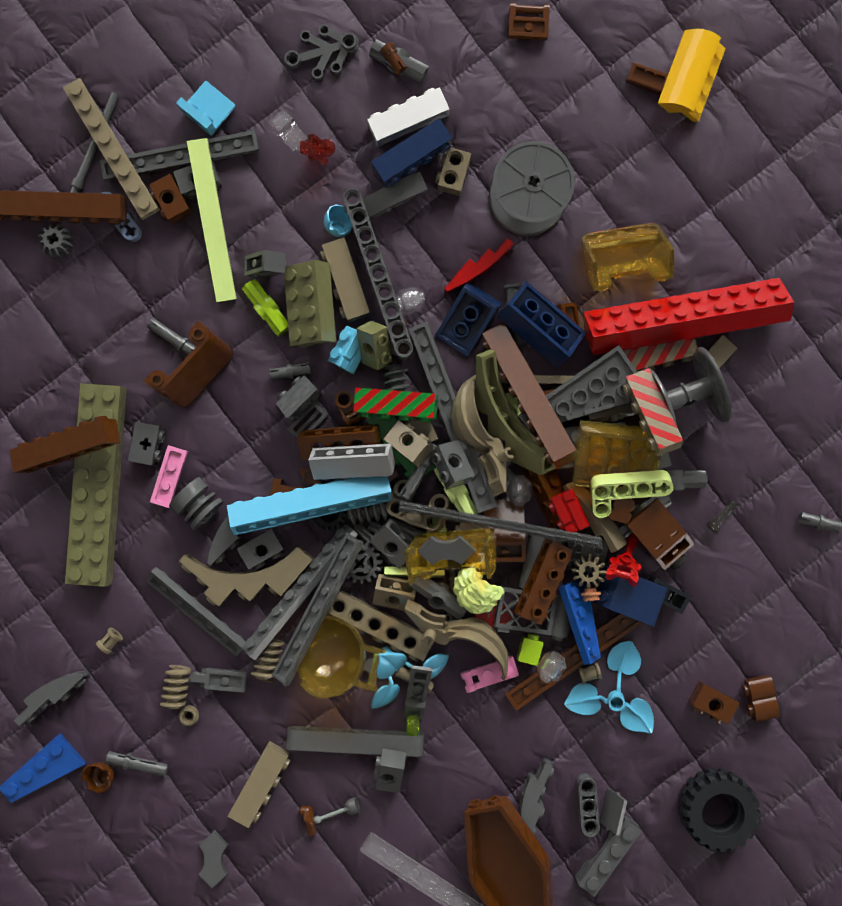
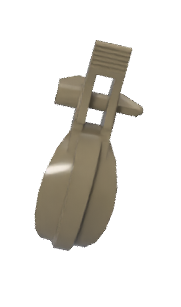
M474 375L461 385L452 406V424L457 437L481 454L478 460L486 471L490 490L493 497L506 492V462L513 460L514 457L513 455H508V452H511V448L507 447L504 449L501 440L489 435L481 423L475 403L474 384L476 375Z
M410 599L407 600L404 611L423 632L421 642H425L429 638L428 645L432 646L434 642L446 645L449 641L455 639L471 641L487 650L497 660L503 672L501 679L504 680L506 678L509 664L507 649L498 633L488 623L475 617L447 622L445 621L446 615L432 613L420 604Z

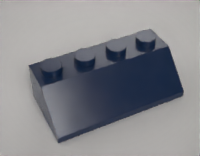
M440 118L371 161L373 173L385 188L389 185L394 186L401 180V177L406 174L408 176L413 174L417 167L423 163L426 165L437 154L447 152L452 145V136Z
M527 281L497 315L501 321L556 368L572 355L586 334L583 329Z

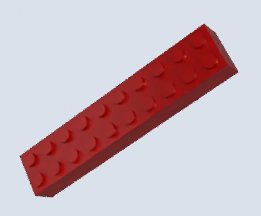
M773 278L584 312V331L586 332L593 355L610 352L618 345L622 350L788 322L791 321L794 301L781 279Z

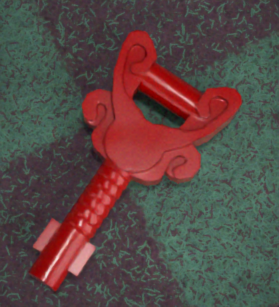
M631 533L625 539L627 544L624 553L618 555L617 558H610V566L606 571L605 578L611 580L617 577L629 580L628 583L636 587L641 565L637 564L636 560L632 557L633 549L636 548L638 540Z

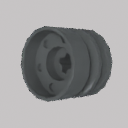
M200 477L184 487L169 504V507L178 516L186 511L188 512L184 522L189 523L194 519L190 524V528L193 531L206 524L218 512L219 507L224 502L221 498L213 501L217 495L215 492L207 496L204 495L209 486Z

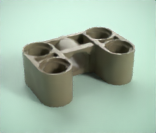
M398 481L392 491L393 500L387 503V512L393 517L415 527L434 533L440 532L446 523L444 518L439 519L438 517L437 526L431 528L429 523L433 518L429 517V515L427 517L424 514L422 516L419 513L417 515L414 512L411 514L404 511L394 513L395 505L400 504L401 501L402 503L403 501H407V504L408 502L411 503L416 493L415 490L410 501L402 497L399 493L407 481ZM436 494L432 497L429 506L436 508L438 501L444 499L446 503L443 508L448 511V509L451 510L452 504L443 494Z

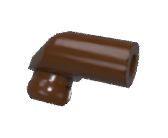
M303 805L299 809V814L304 818L307 835L313 836L317 832L313 808L309 805Z

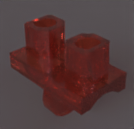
M309 134L308 140L300 141V153L307 155L311 161L318 160L322 164H328L327 157L332 156L335 152L333 141L330 139L321 140L315 134Z

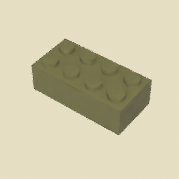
M311 260L286 266L284 282L290 346L311 347L336 342L330 263Z

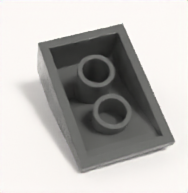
M300 376L291 383L293 387L288 392L284 390L277 397L279 400L276 402L277 406L288 419L293 421L322 395V392L306 376L302 378Z

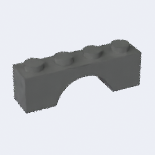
M624 814L620 835H615L609 831L608 837L600 851L592 859L586 860L576 873L575 878L578 885L594 897L642 832L635 821Z

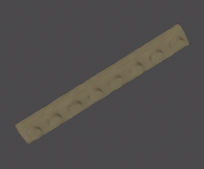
M78 78L63 87L140 218L144 220L160 211L83 81Z

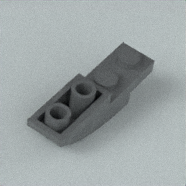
M229 516L223 521L214 537L207 563L209 565L214 563L218 565L225 559V553L229 549L233 550L240 544L239 539L242 536L240 534H233L230 528Z
M84 670L66 674L40 687L23 700L28 707L14 722L18 726L25 722L29 724L37 717L36 712L39 709L43 711L51 703L55 704L59 701L63 703L72 695L70 691L74 687L78 689L87 681L85 677L89 672Z
M544 757L536 775L528 772L520 798L519 814L533 834L536 832L537 827L535 825L537 820L543 817L545 811L543 802L539 797H543L546 789L544 785L547 779H551L554 772L551 760Z

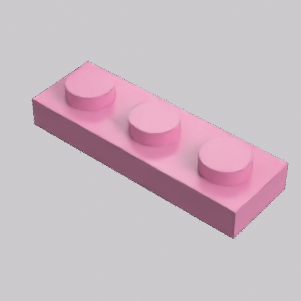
M168 445L152 493L151 503L170 508L169 504L174 499L189 451Z

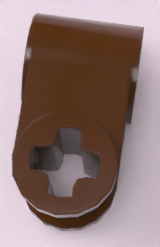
M340 391L336 394L335 403L348 427L362 420H367L365 417H359V413L353 412L354 398L349 392ZM343 394L348 395L350 398L349 403L345 406L339 403V397Z

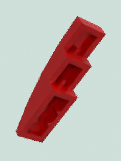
M507 238L496 253L488 249L477 263L469 259L445 287L444 293H452L482 276L503 258L514 243Z

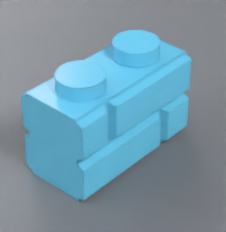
M346 326L340 333L336 346L331 350L328 361L354 374L361 361L357 330Z

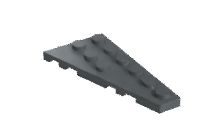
M618 345L546 395V398L560 422L632 402L630 396L627 397L623 390L625 378L637 373V370ZM520 413L518 415L526 428L531 431L525 421L529 419L526 413L523 415Z

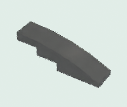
M419 171L401 179L394 186L389 185L363 198L368 217L371 220L390 212L394 207L409 202V199L427 192L428 189ZM361 215L354 218L356 222L364 220V217Z

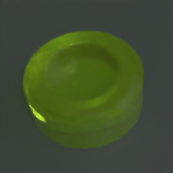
M410 715L407 719V732L410 736H418L419 718L417 715Z

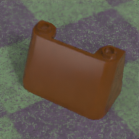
M199 320L189 331V338L196 347L175 371L168 376L161 370H155L143 380L150 388L180 407L189 406L233 357L231 347Z

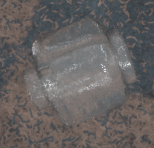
M409 287L397 292L396 298L401 313L408 315L421 311L422 305L425 303L422 291L419 292L416 287Z
M522 475L513 476L506 483L507 500L513 503L514 506H523L532 498L531 481Z
M554 651L545 653L537 665L539 677L547 683L559 681L567 668L565 658Z

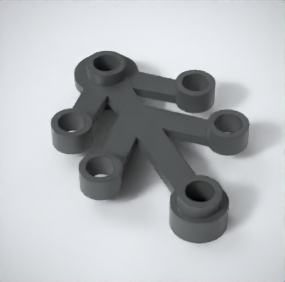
M322 24L318 29L319 35L322 38L330 37L337 41L336 43L329 44L312 35L310 31L303 30L300 33L301 42L303 44L310 43L318 48L301 54L294 50L288 51L284 57L285 63L290 69H296L302 62L321 57L317 66L312 70L313 79L321 81L324 78L323 71L332 54L340 51L336 61L330 65L331 72L334 75H340L343 70L342 65L348 53H353L358 49L359 40L355 34L345 33L342 35L330 29L327 24ZM323 29L328 30V32L325 34H323L321 31ZM309 35V38L305 40L303 36ZM348 41L353 43L351 46L346 45ZM292 59L297 60L295 64L290 63ZM339 66L340 69L335 71L333 70V67ZM315 72H321V75L318 77L314 75Z

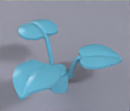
M624 641L614 646L607 657L608 667L613 671H618L617 689L611 691L608 698H605L601 695L597 696L598 691L594 685L590 683L582 685L580 683L571 690L564 705L575 713L592 715L600 710V699L605 704H609L613 711H621L620 721L624 727L632 731L651 734L654 726V717L650 705L640 698L633 699L629 705L627 702L625 703L624 696L621 693L622 672L626 675L634 674L641 665V657L632 641Z
M389 646L383 647L377 653L379 662L376 670L377 677L379 679L388 678L389 684L382 686L375 693L371 703L372 709L383 707L391 703L398 696L400 687L397 684L393 685L391 676L395 671L403 667L404 664L410 668L412 664L407 662L405 654L394 653ZM448 653L434 655L423 664L422 667L432 668L431 679L436 677L446 666L449 658Z

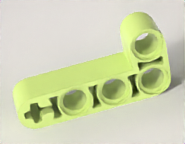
M665 470L595 475L590 481L591 504L594 515L598 518L609 516L611 513V500L669 495L674 488L670 474Z

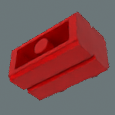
M573 488L550 498L551 503H548L553 515L557 513L560 521L557 524L560 530L575 533L590 526Z

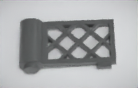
M502 587L504 592L512 593L515 600L506 605L504 595H502L501 599L497 601L493 626L497 627L496 631L509 633V629L545 634L551 635L552 639L557 641H564V638L569 637L571 625L561 595H556L548 608L547 623L544 630L539 629L536 623L531 620L525 626H520L517 620L521 616L516 615L514 617L510 608L518 602L520 596H517V594H521L523 590ZM507 611L512 619L505 624L499 623L501 615Z

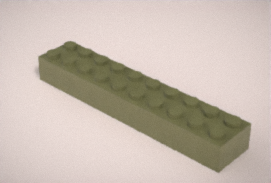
M80 383L77 426H79L78 423L94 421V418L98 416L116 419L120 443L74 459L65 584L104 587L112 584L127 388Z

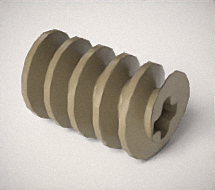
M273 638L262 651L261 656L257 657V660L260 662L253 664L257 671H252L251 675L259 680L274 683L272 674L277 666L276 662L281 659L277 654H281L283 651L279 646H284L285 643Z
M169 665L171 670L165 671V674L170 675V678L164 679V682L168 683L169 686L162 687L168 693L161 695V698L166 699V702H161L160 706L169 709H182V706L186 704V700L183 698L187 697V692L184 690L189 688L186 682L190 681V677L187 674L191 673V669L181 665Z

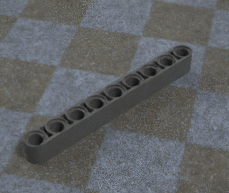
M348 189L343 196L345 207L381 313L388 328L395 354L400 360H408L413 355V345L362 196L357 189ZM351 197L358 199L354 204L348 202ZM361 215L364 217V220L356 222L354 218ZM363 234H369L371 236V238L368 241H362L360 239ZM374 252L377 254V258L369 260L367 255ZM376 271H382L384 276L376 279L373 277V274ZM384 289L390 291V295L386 298L379 295ZM394 308L397 311L396 315L392 317L386 315L387 309ZM395 327H401L403 333L397 336L392 333V330ZM403 345L408 346L410 349L409 353L405 355L398 351Z

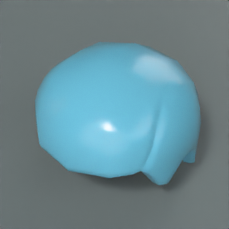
M336 204L330 206L324 216L325 229L335 237H344L352 230L345 206Z

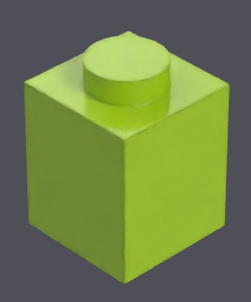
M528 633V636L522 635L516 657L518 661L538 666L544 644L539 639L540 636Z

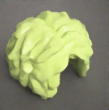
M478 563L465 564L458 572V576L454 578L453 591L457 596V602L471 613L481 614L490 612L505 593L504 588L501 586L490 585L486 580H482L483 574L493 569L492 566Z

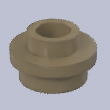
M185 706L179 712V720L186 726L194 725L199 719V711L194 706ZM191 712L193 717L188 718L186 713Z

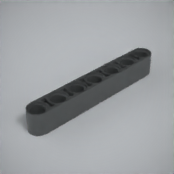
M290 726L287 728L286 749L381 755L382 749L406 752V756L419 757L423 756L424 734L404 731Z

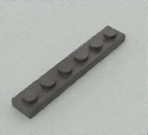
M155 567L146 579L148 584L234 656L237 657L241 653L242 647L246 642L240 635L233 632L226 623L220 621L209 609L202 606L195 597L189 595L179 584L171 580L164 571Z

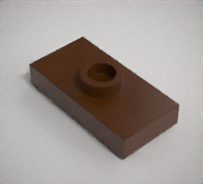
M633 62L626 83L661 95L668 74Z

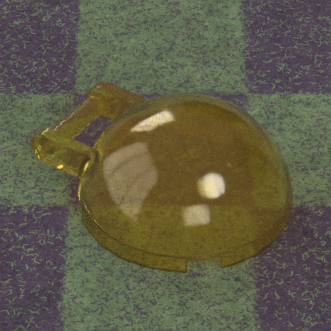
M325 616L296 673H299L303 682L300 685L309 694L318 698L340 696L354 686L377 691L376 670L379 662V653H385L386 650L364 644L360 633L348 621L336 616ZM366 651L374 653L368 683L359 680L366 666Z

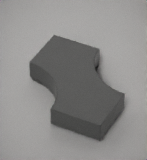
M461 535L448 541L439 540L431 536L417 552L432 565L440 560H453L462 565L475 552L476 548Z
M215 830L199 845L204 854V866L198 875L211 888L228 873L222 860L224 849L228 846V843Z

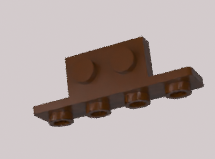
M520 466L523 475L531 487L532 493L540 505L541 511L549 523V527L560 530L557 524L560 521L557 513L553 515L548 503H551L550 498L565 491L563 488L564 484L557 470L554 469L541 476Z

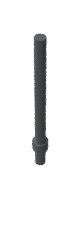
M113 92L102 114L107 123L119 98V95ZM93 138L76 178L72 180L70 193H79L85 185L83 181L98 148Z

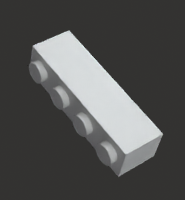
M440 87L437 89L431 88L425 91L424 95L410 97L401 105L395 104L383 113L376 112L367 119L368 127L377 147L427 126L438 118L443 119L449 116V107Z

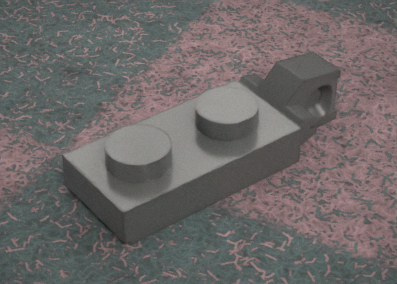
M202 668V672L191 673L190 682H198L200 687L208 690L243 693L246 688L247 671Z

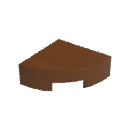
M311 468L300 469L301 476L307 483L311 485L322 484L321 479H313Z

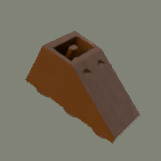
M658 498L654 499L626 524L649 556L663 570H666L695 545L686 531Z
M496 500L498 507L484 512L485 517L525 523L523 500ZM487 526L484 527L485 562H526L525 533L522 534L521 532L520 534L517 531L514 533L512 530L509 532L507 529L504 531L502 528L497 530V527L492 529V526L491 528L489 526L488 528Z

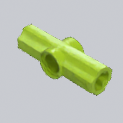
M256 279L246 283L242 290L253 303V307L261 318L266 320L278 337L289 330L288 321L279 311L280 308L270 295L266 294Z

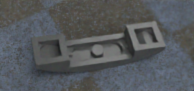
M411 666L404 717L423 720L432 668Z

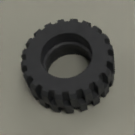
M708 768L706 770L707 773L699 771L696 773L697 777L694 779L690 777L687 780L689 784L687 787L683 785L681 789L683 796L678 797V803L680 804L678 814L681 817L682 825L690 836L700 846H705L707 850L714 851L716 849L719 853H725L726 849L732 852L737 850L736 847L739 845L741 847L747 844L745 841L748 838L752 840L755 836L753 833L754 829L758 830L760 825L757 819L761 818V811L758 809L760 804L755 797L756 794L741 778L731 771L727 772L721 768H718L717 771L713 768ZM718 794L731 795L735 802L732 816L720 825L706 824L702 819V811L706 802Z

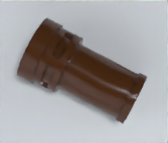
M392 42L387 43L380 49V54L386 61L388 60L396 75L406 70L407 66L397 54L398 51Z

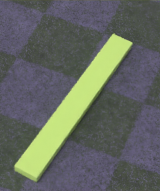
M208 139L187 141L216 302L234 300L237 297Z

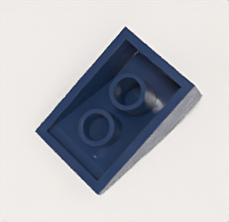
M469 282L462 288L435 336L468 357L503 303Z
M606 565L605 571H607L609 565ZM602 575L604 582H600L597 592H601V595H599L600 600H594L593 603L655 626L668 590L667 587L641 577L638 579L637 586L633 587L628 583L629 580L617 577L607 580L605 575Z

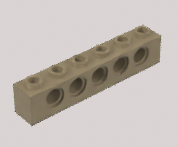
M341 589L326 614L328 617L330 615L337 617V621L343 625L351 624L355 627L354 630L365 635L368 633L372 635V639L381 644L383 642L390 644V648L400 653L402 650L408 653V657L417 662L419 659L424 661L431 648L428 645L429 638L425 642L420 641L423 635L420 629ZM336 601L343 602L345 609L342 611L336 610L334 603ZM359 610L363 617L356 620L352 617V612ZM377 619L380 622V627L377 629L372 628L369 625L370 620ZM395 628L398 631V635L394 638L389 637L387 630ZM412 637L416 640V644L411 647L407 646L405 639Z

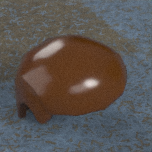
M96 762L87 765L83 769L81 780L87 783V790L104 793L113 785L114 773L108 764Z

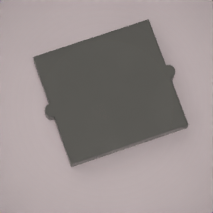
M609 788L607 789L600 823L607 828V831L620 835L627 800L620 796L619 792Z

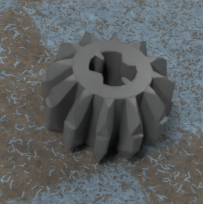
M49 224V230L45 227L42 228L45 233L38 235L39 238L43 239L38 242L39 246L43 247L42 252L45 254L49 253V256L52 258L56 255L62 258L63 252L69 254L67 248L74 247L70 243L74 238L72 235H69V229L63 228L61 224H57L56 227L53 224Z

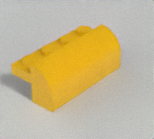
M705 29L684 31L658 104L668 113L682 112L692 122L700 120L726 49L719 43L721 37L716 33Z

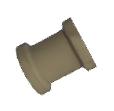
M111 627L107 630L108 633L96 642L97 647L106 654H110L112 652L111 649L123 640V636Z
M594 663L593 666L578 668L582 685L586 684L587 681L602 680L598 663Z

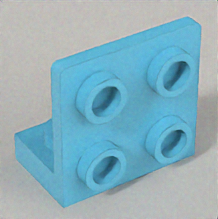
M204 81L187 102L181 97L176 103L181 112L211 136L236 107L232 101L207 81Z

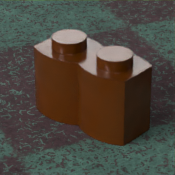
M764 675L744 679L742 690L744 696L748 697L749 705H746L749 717H752L755 721L780 717L772 677Z

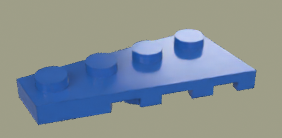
M579 578L558 588L583 664L588 665L601 658L591 601H583V596H581V593H585L584 589H587V582L585 581L582 586H579L582 580Z
M60 733L0 786V791L12 803L85 765L86 761Z

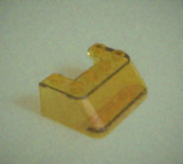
M641 224L587 233L582 236L586 273L594 291H605L612 285L611 278H619L630 274L638 275L643 272H649L650 276L656 281H665L666 279L673 278L674 248L661 227L657 224Z

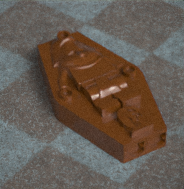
M494 795L485 800L474 799L470 801L464 812L468 874L471 886L484 905L553 906L551 862L549 856L506 795L500 797Z

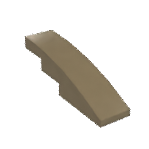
M576 479L563 486L564 490L573 488L596 537L603 536L611 553L627 544L617 525L609 516L598 518L594 515L591 493Z

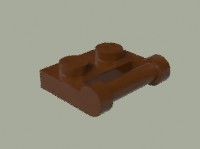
M510 2L508 39L547 41L550 5H516V3ZM516 13L540 14L542 17L516 16Z

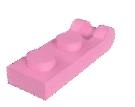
M513 655L508 657V672L504 680L519 676ZM497 661L460 673L466 683V693L504 681L501 679L502 668ZM478 675L479 681L473 682L472 676Z

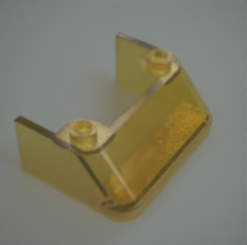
M484 528L417 535L404 552L409 584H413L417 577L421 579L431 578L432 574L436 573L437 570L475 568L481 575H487V579H491L496 569L495 529ZM461 535L476 548L475 552L462 565L453 560H440L432 565L417 552L431 536L439 540L448 541Z

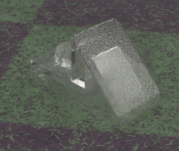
M283 110L268 122L270 127L293 153L309 141L307 136L295 124L294 119Z

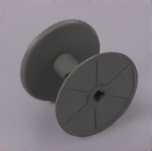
M528 141L510 148L503 154L496 165L489 191L490 208L497 222L506 230L521 236H534L551 229L559 221L564 209L572 198L575 185L572 166L560 150L544 142Z
M697 348L693 356L697 381L686 385L680 383L678 388L666 392L657 374L650 369L676 426L674 410L684 406L690 408L693 403L703 399L715 418L722 423L730 422L732 407L725 380L714 358L705 348Z

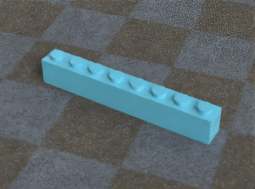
M388 476L354 477L345 480L337 479L327 484H315L304 489L296 488L286 493L278 492L272 496L255 497L253 500L245 502L237 501L227 505L230 528L234 535L392 501L393 499Z

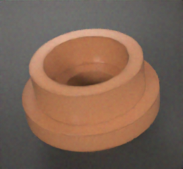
M596 588L584 589L585 593H581L583 601L600 600L599 595H601V592H597Z

